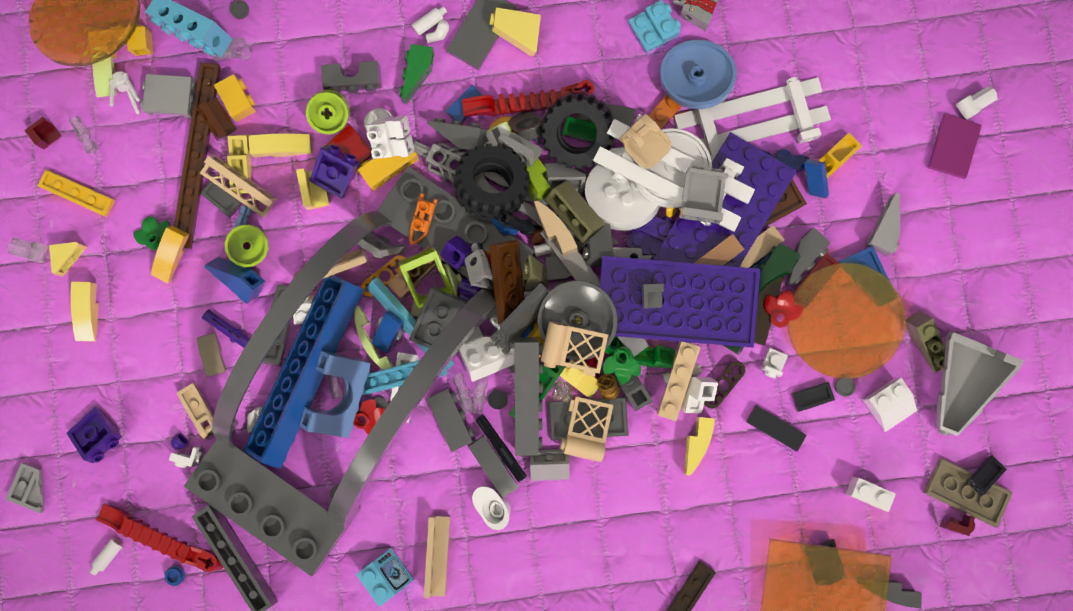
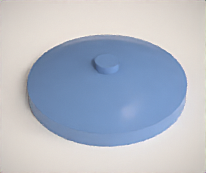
M689 40L676 45L666 54L660 69L661 85L667 96L675 103L691 109H706L723 102L731 94L737 75L736 65L731 55L723 47L706 40Z

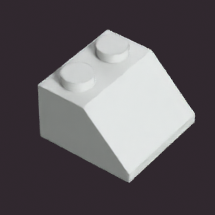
M902 378L892 379L862 399L884 432L917 411L913 394Z

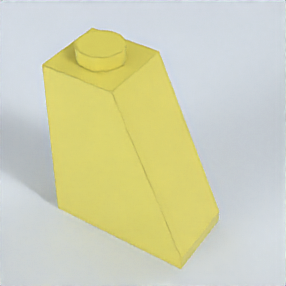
M496 8L495 12L490 15L489 25H493L492 32L529 56L536 54L541 15Z
M565 367L560 374L562 379L589 399L598 390V380L593 376L583 374V370Z

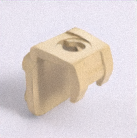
M646 114L642 115L619 138L624 144L625 151L645 169L654 167L671 149L670 138Z

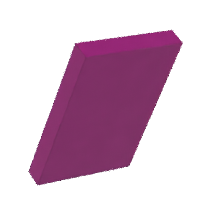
M944 114L928 168L958 178H967L982 125Z

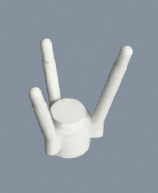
M121 71L112 75L113 80L109 81L110 106L114 105L116 88L120 92L127 91L136 114H140L136 101L139 102L140 99L129 80L128 74Z

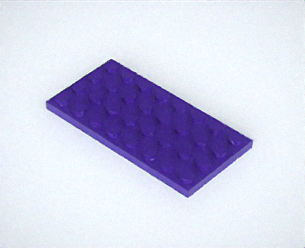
M730 132L713 159L712 168L720 169L723 161L728 158L744 166L742 173L737 178L734 177V179L755 189L748 204L728 194L723 199L722 208L741 217L736 230L733 232L719 224L711 223L710 226H707L700 221L678 217L653 260L694 263L733 234L745 250L723 266L740 267L797 171Z
M602 256L600 287L611 297L617 310L618 326L615 336L754 348L760 269ZM641 284H664L661 308H642Z

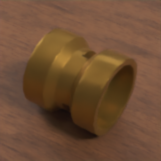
M604 374L598 378L597 386L604 399L614 400L619 396L620 388L612 374Z

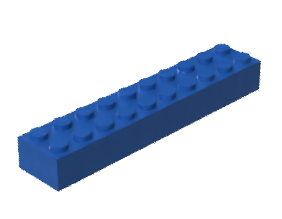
M332 275L323 279L243 449L259 462L281 469L300 428L299 424L304 407H311L312 400L324 377L323 373L316 370L320 352L336 353L338 344L345 334V329L353 317V312L361 300L364 289Z

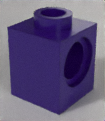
M457 235L447 241L440 256L458 270L463 266L466 267L465 258L473 252L471 246Z

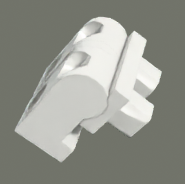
M407 115L378 119L366 125L367 137L371 143V153L374 159L392 156L408 157L415 151L412 136L409 134L410 127Z

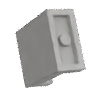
M146 74V80L143 81L144 98L141 100L142 111L148 116H153V114L182 115L186 119H191L197 82L192 77Z
M701 166L688 168L685 173L679 218L719 224L723 220V213L721 211L725 181L728 178V173H723L721 169L703 170L704 168Z

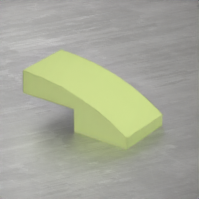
M113 57L92 59L96 96H110L109 81L113 80L112 75L116 73ZM116 88L114 95H118Z

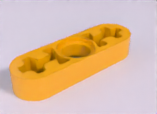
M401 255L395 256L366 279L361 285V288L364 289L363 294L367 297H374L370 291L366 292L367 285L376 277L380 279V275L384 271H388L391 275L388 281H381L388 287V283L401 272L400 267L394 270L397 272L394 275L393 271L388 267L391 266L394 269L397 266L396 262L398 260L402 261L406 258Z

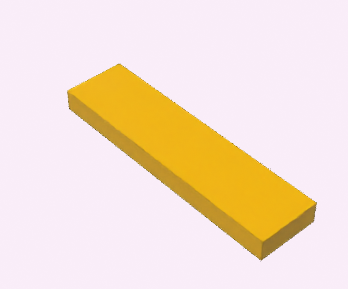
M46 169L37 185L105 217H108L115 200Z

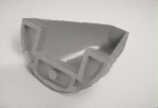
M949 331L941 372L940 392L937 396L935 426L939 428L938 432L949 436L950 433L958 436L1017 373L1024 360Z

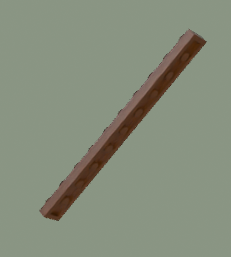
M200 62L174 222V227L189 234L184 249H192L203 183V175L200 172L206 164L204 161L207 158L211 133L196 108L200 103L216 98L217 90L214 84L219 82L221 70L219 64Z

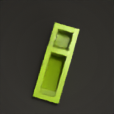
M539 158L531 167L527 166L526 170L530 176L528 193L534 202L545 199L551 188L544 178L547 169Z

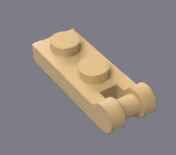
M192 383L176 394L200 436L206 439L212 433L214 415L196 383ZM208 420L210 425L205 427L203 422Z

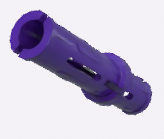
M210 309L203 314V320L229 337L232 343L236 342L245 348L250 338L243 334L240 328L236 329ZM215 321H218L220 324H222L223 326H225L226 329L223 328L222 326H220V325H219L218 323H216ZM231 332L235 333L237 336H239L240 338H242V340H240L239 338H237V337H236L235 335H233Z

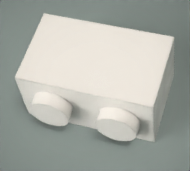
M853 476L845 495L886 512H889L896 495L891 491Z

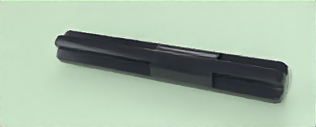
M485 415L479 416L476 419V423L495 448L502 461L518 482L524 480L527 476Z

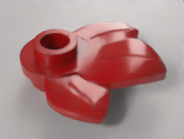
M790 290L781 293L777 299L769 294L765 298V310L771 315V322L776 327L782 328L787 326L790 321L798 319L803 312V306L794 305V297ZM779 314L784 316V320L781 322L777 321Z
M375 399L364 401L361 404L360 410L355 415L354 426L364 429L369 435L385 408L376 407ZM359 416L365 417V421H360Z

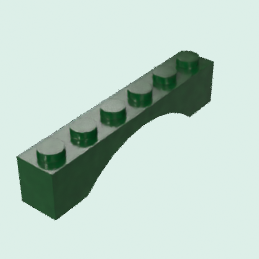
M781 243L777 247L775 245L772 247L768 254L770 256L767 263L763 262L759 268L758 296L770 283L782 276L791 274L801 258L799 253ZM723 345L737 355H740L744 348Z

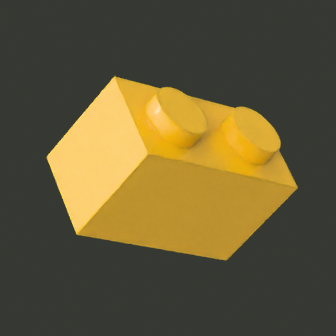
M233 74L214 84L233 120L238 122L256 112L253 107L256 103L250 94H246L245 89L247 87L242 79H238Z

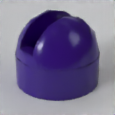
M177 433L171 439V446L175 450L183 449L189 443L187 438L181 433Z

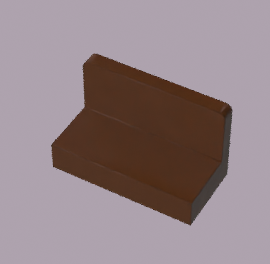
M213 98L208 102L204 101L197 106L196 109L217 141L237 130L217 98Z

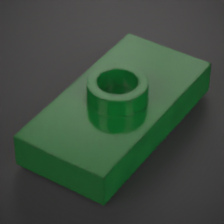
M567 116L562 136L592 143L596 137V126L593 122Z

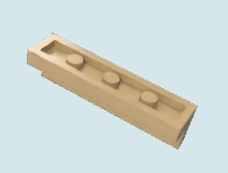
M209 155L204 161L206 164L200 174L263 218L266 217L277 201V198L216 155ZM212 167L219 172L220 176L213 177L207 171ZM224 177L232 181L236 187L229 188L226 186ZM242 188L249 193L252 198H243L240 189ZM256 200L267 206L264 212L257 207Z
M431 515L428 520L424 598L446 596L450 516Z

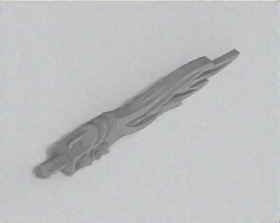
M415 141L413 143L414 152L426 158L428 171L442 177L446 183L447 180L451 181L454 186L456 170L450 167L454 162L459 163V160L462 156L466 155L467 151L462 152L464 149L453 148L445 143L433 144L429 148ZM438 154L444 156L440 162L433 160ZM483 172L473 178L476 185L488 193H500V191L492 187L485 178L503 188H509L507 181L501 175L494 172ZM527 191L525 200L518 212L523 213L535 224L543 228L536 209L529 204L534 203ZM545 199L539 201L546 207H551ZM612 238V244L617 245L618 241Z

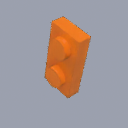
M666 95L648 116L662 130L682 106Z

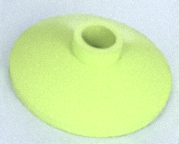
M446 263L444 266L454 291L453 295L459 297L457 289L462 280L460 274H455Z

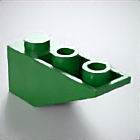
M410 44V50L406 51L405 61H407V68L403 69L402 75L405 81L404 86L400 87V98H402L404 104H408L432 72L435 55L433 47Z

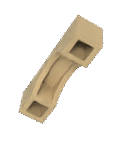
M690 342L678 343L671 373L656 411L658 416L677 421L700 351L699 344Z

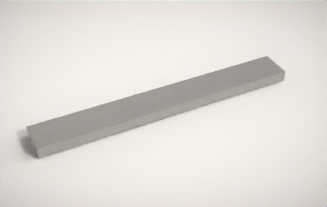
M542 231L540 233L575 281H587L600 287L599 278L590 266H586V261L578 250L562 256L556 239L548 242L545 232ZM618 337L623 346L632 351L633 357L649 346L642 338Z

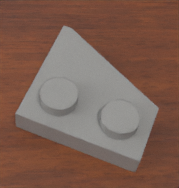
M373 233L368 234L357 243L360 248L368 250L377 258L404 253L405 245L388 244L389 239L379 237Z
M21 463L5 500L35 512L43 513V470L28 463Z

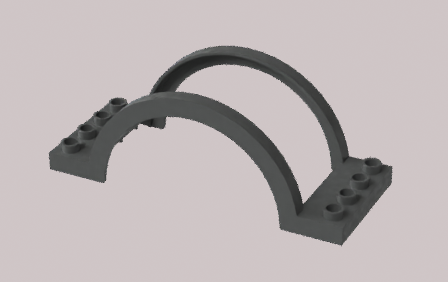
M409 166L376 212H368L357 217L337 232L300 270L268 311L238 358L221 392L212 423V432L217 439L184 485L186 489L311 577L319 571L360 511L359 502L370 479L415 408L461 346L490 316L496 307L495 293L492 289H481L456 314L430 346L390 401L343 476L328 511L235 447L232 443L231 434L238 425V422L234 420L239 406L266 355L309 294L333 266L368 234L373 233L374 230L386 225H390L409 238L411 222L420 193H424V200L433 203L435 198L438 199L428 233L421 242L417 243L424 249L430 244L440 255L447 241L457 235L470 246L475 243H482L483 249L486 251H490V244L518 240L512 235H502L491 221H485L486 218L480 217L478 219L474 217V213L468 214L465 211V206L461 207L457 198ZM425 213L424 220L427 221L429 214ZM414 230L413 240L419 239L424 232ZM519 241L521 269H523V262H526L528 255L534 257L535 251ZM442 259L443 262L447 263L449 266H451L452 268H454V267H453L451 264H449L446 260ZM465 266L457 270L465 277H469Z

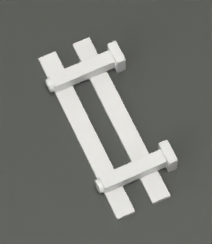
M797 77L786 80L787 85L784 87L726 101L710 108L696 109L674 115L677 129L701 125L704 138L700 140L708 149L711 161L715 158L730 132L747 142L799 129L800 134L796 138L798 144L816 140L821 135L820 129H814L813 125L830 121L831 118L827 106L808 110L805 97L823 92L819 78L800 82ZM791 101L794 111L793 115L717 134L714 124L715 120Z
M638 114L634 123H636L642 115ZM614 119L607 134L619 139L630 127ZM602 147L599 148L593 161L614 171L613 179L622 182L625 177L681 205L682 187L632 163L633 158L626 151L620 157ZM673 148L660 160L686 173L688 168H692V166H701L704 168L703 170L708 171L713 169ZM728 158L723 161L720 167L723 173H728L723 199L728 194L748 204L755 189L734 179V177L737 178L742 173L744 166ZM722 208L723 220L719 225L734 232L741 217ZM700 221L702 224L707 226H710L711 224L709 222Z

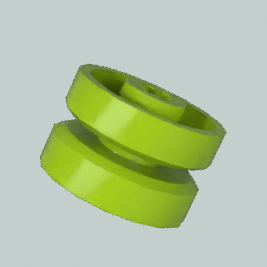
M332 89L320 90L315 93L306 108V117L310 126L317 132L327 135L337 133L343 129L350 113L349 103L344 95ZM326 108H329V111L332 112V113H331V114H327V113L325 112V109H326Z
M251 224L240 225L232 229L224 243L228 258L236 265L242 267H252L261 263L269 250V241L265 232ZM249 242L251 245L250 249H244L243 244Z

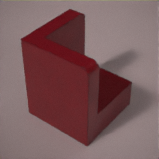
M44 117L24 130L33 143L42 149H46L61 137L60 132L53 123Z

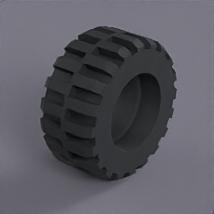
M583 92L579 94L570 93L565 97L559 98L546 112L541 125V138L544 140V149L549 151L548 155L551 158H556V163L560 165L561 163L566 164V168L570 169L572 166L577 167V169H583L585 166L588 168L594 166L596 162L593 159L599 148L602 147L610 151L614 141V137L607 134L614 120L610 108H607L602 100L596 99V96L592 94L590 96L585 95ZM580 113L588 116L594 122L596 137L589 146L583 148L573 147L563 139L561 124L567 116Z
M486 144L485 147L478 145L475 146L474 151L473 149L468 150L466 155L462 156L459 160L454 178V194L456 198H459V205L461 207L465 206V211L468 214L474 213L475 218H486L485 221H491L492 218H496V221H498L499 215L503 214V212L513 215V212H517L520 209L528 191L530 176L529 172L526 171V163L521 162L522 158L519 154H513L512 149H504L503 145L499 144L497 146ZM483 172H494L501 175L507 181L509 188L500 193H488L480 189L473 178Z

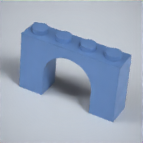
M321 351L316 370L326 375L341 377L345 384V394L342 401L330 410L304 407L299 426L307 432L349 438L350 432L353 430L355 415L359 410V401L364 393L365 381L370 373L371 363L359 358Z

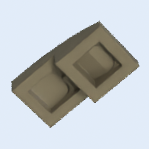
M216 332L197 337L198 349L206 376L209 377L226 372L227 368L221 354L222 348Z

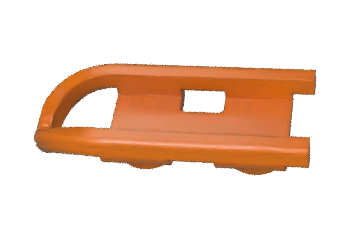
M420 193L411 222L409 243L411 245L421 242L426 237L438 201L436 198L433 200V203L424 200V193ZM425 213L429 214L427 221L424 220ZM414 230L424 232L419 239L413 240Z

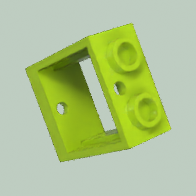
M434 247L398 262L418 308L423 307L428 294L418 297L407 271L435 260L444 281L445 287L440 288V290L449 294L454 293Z

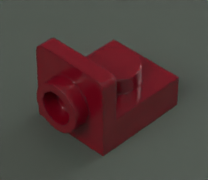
M963 515L962 521L950 518L949 521L941 520L940 527L970 536L975 528V517Z

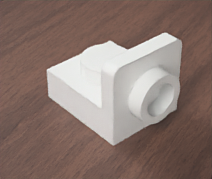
M768 348L760 370L765 371L764 375L774 379L776 376H782V369L788 355Z

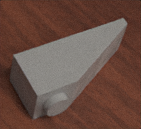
M897 192L889 197L865 245L869 248L873 246L875 251L884 256L894 253L899 246L900 194Z

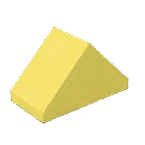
M78 242L49 245L51 272L63 277L87 246Z

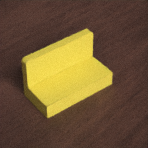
M304 168L296 170L303 207L311 210L329 206L327 191L309 181L312 171L307 172Z

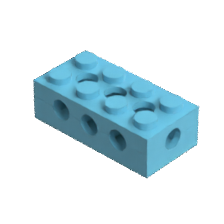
M152 0L145 11L151 17V22L159 27L162 26L161 30L168 35L175 34V37L182 42L189 41L188 44L196 49L203 48L202 51L212 57L216 55L222 58L233 40L213 20L172 0Z

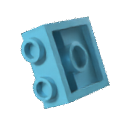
M662 0L645 8L644 12L628 20V24L646 54L675 39L680 33V22L676 18L673 20L670 14L672 13L670 5L668 3L664 4Z

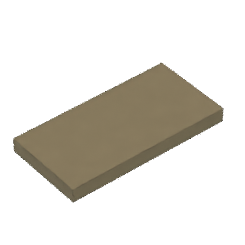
M938 458L923 493L990 526L998 528L1013 492L993 484L984 495L980 496L966 482L973 473L947 460Z

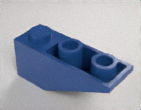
M220 257L215 258L204 266L246 304L259 296L266 282L251 268L236 265Z

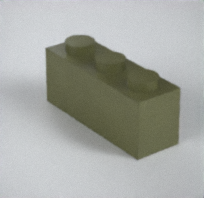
M569 181L555 187L545 198L547 203L582 243L593 237L605 225L604 221Z

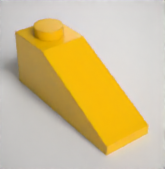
M413 152L408 157L392 156L366 160L360 165L358 171L374 192L407 169L408 166L417 162L419 157L416 152Z

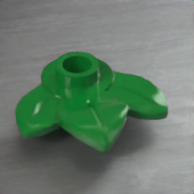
M147 216L142 222V229L134 231V239L140 245H146L151 250H157L165 229L170 226L168 220L159 223L154 217Z
M622 346L617 348L612 356L606 358L603 372L604 374L615 372L620 384L624 385L630 380L632 375L640 376L641 366L633 358L632 351ZM621 353L626 354V359L621 357Z

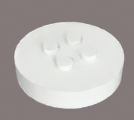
M671 128L662 130L670 138L671 148L712 168L709 151L698 137L681 129ZM635 160L633 161L634 164L640 166ZM659 161L654 167L646 169L682 188L684 187L685 173L662 161ZM635 183L639 192L650 202L667 208L681 207V205Z
M600 164L596 165L587 178L585 198L586 202L605 224H610L611 229L625 231L639 228L652 220L660 206L647 200L639 192L635 182L625 177L622 182H619L612 178L614 171Z

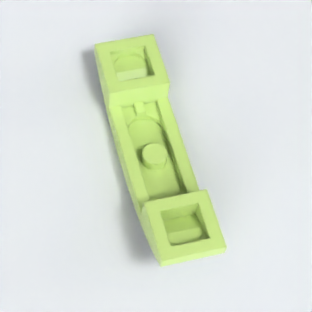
M359 305L356 306V329L367 354L383 370L394 367L388 356L380 358L364 328L371 323L363 308Z

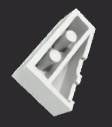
M482 337L466 345L464 343L458 351L472 382L514 365V343H510V351L506 355L502 352L504 348H496L495 342L491 340V337Z

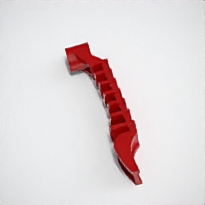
M583 80L573 85L561 87L560 91L556 92L554 89H551L548 93H544L541 90L540 94L530 92L529 95L524 96L523 93H520L517 97L509 94V98H504L503 94H499V99H494L492 95L466 98L462 100L464 117L479 115L504 116V114H514L517 112L543 111L549 109L562 96L565 97L570 93H584L582 89L588 92L585 95H593L594 85L588 80Z
M102 504V509L96 520L110 526L117 533L123 534L124 537H130L135 542L138 541L144 546L151 547L152 550H157L163 555L170 556L171 559H177L182 564L195 566L205 572L219 571L224 568L213 551L196 545L188 546L186 541H178V538L175 536L169 537L167 532H159L158 528H150V524L143 523L142 519H132L133 515L108 504Z

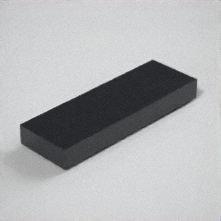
M756 405L746 420V423L798 452L807 436Z

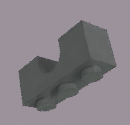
M378 61L359 62V71L354 77H345L340 64L321 65L322 87L324 90L332 89L339 93L341 91L356 93L358 90L373 92L382 88L381 69Z

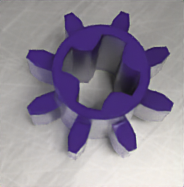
M468 277L467 280H461L457 291L461 293L460 298L469 301L482 287L472 286Z

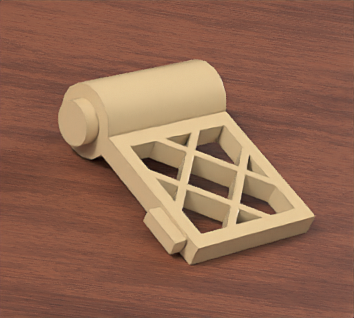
M549 321L541 361L544 362L546 367L555 368L556 365L583 370L585 375L595 377V373L600 374L608 334ZM572 331L581 333L584 340L574 345L570 339ZM594 336L602 337V345L594 350L588 340ZM587 342L592 351L582 357L576 348ZM575 350L580 359L574 363L566 362V355ZM594 354L598 359L597 367L587 366L584 359Z
M576 396L574 400H570L568 411L572 413L566 437L562 438L560 443V449L563 450V454L602 462L613 405ZM579 401L586 403L590 409L582 416L577 410ZM601 406L608 408L606 416L600 420L594 410ZM592 412L598 422L588 427L583 418ZM581 420L586 429L581 433L572 432L574 423ZM598 424L603 429L601 438L594 437L590 429Z

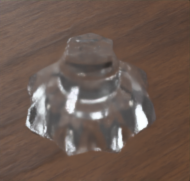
M558 380L553 384L552 398L555 401L568 402L569 399L573 398L572 389L567 382Z

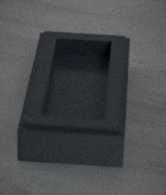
M829 382L791 393L797 412L835 400Z
M991 455L966 482L982 496L1007 469Z

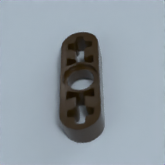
M735 361L730 363L715 380L718 384L722 379L727 380L729 388L723 391L718 385L717 392L723 394L722 397L717 395L714 399L716 401L715 404L711 403L709 405L708 401H704L705 407L710 409L717 408L745 374V366L741 362ZM732 366H739L740 374H734L732 376V379H735L734 382L729 377L725 376L726 373L727 375H731V373L733 372Z

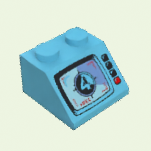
M392 547L356 574L378 607L414 580Z

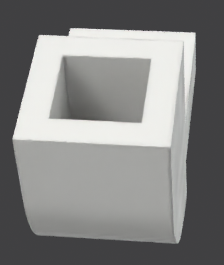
M691 377L684 397L682 411L685 413H702L704 401H714L718 382L710 377Z

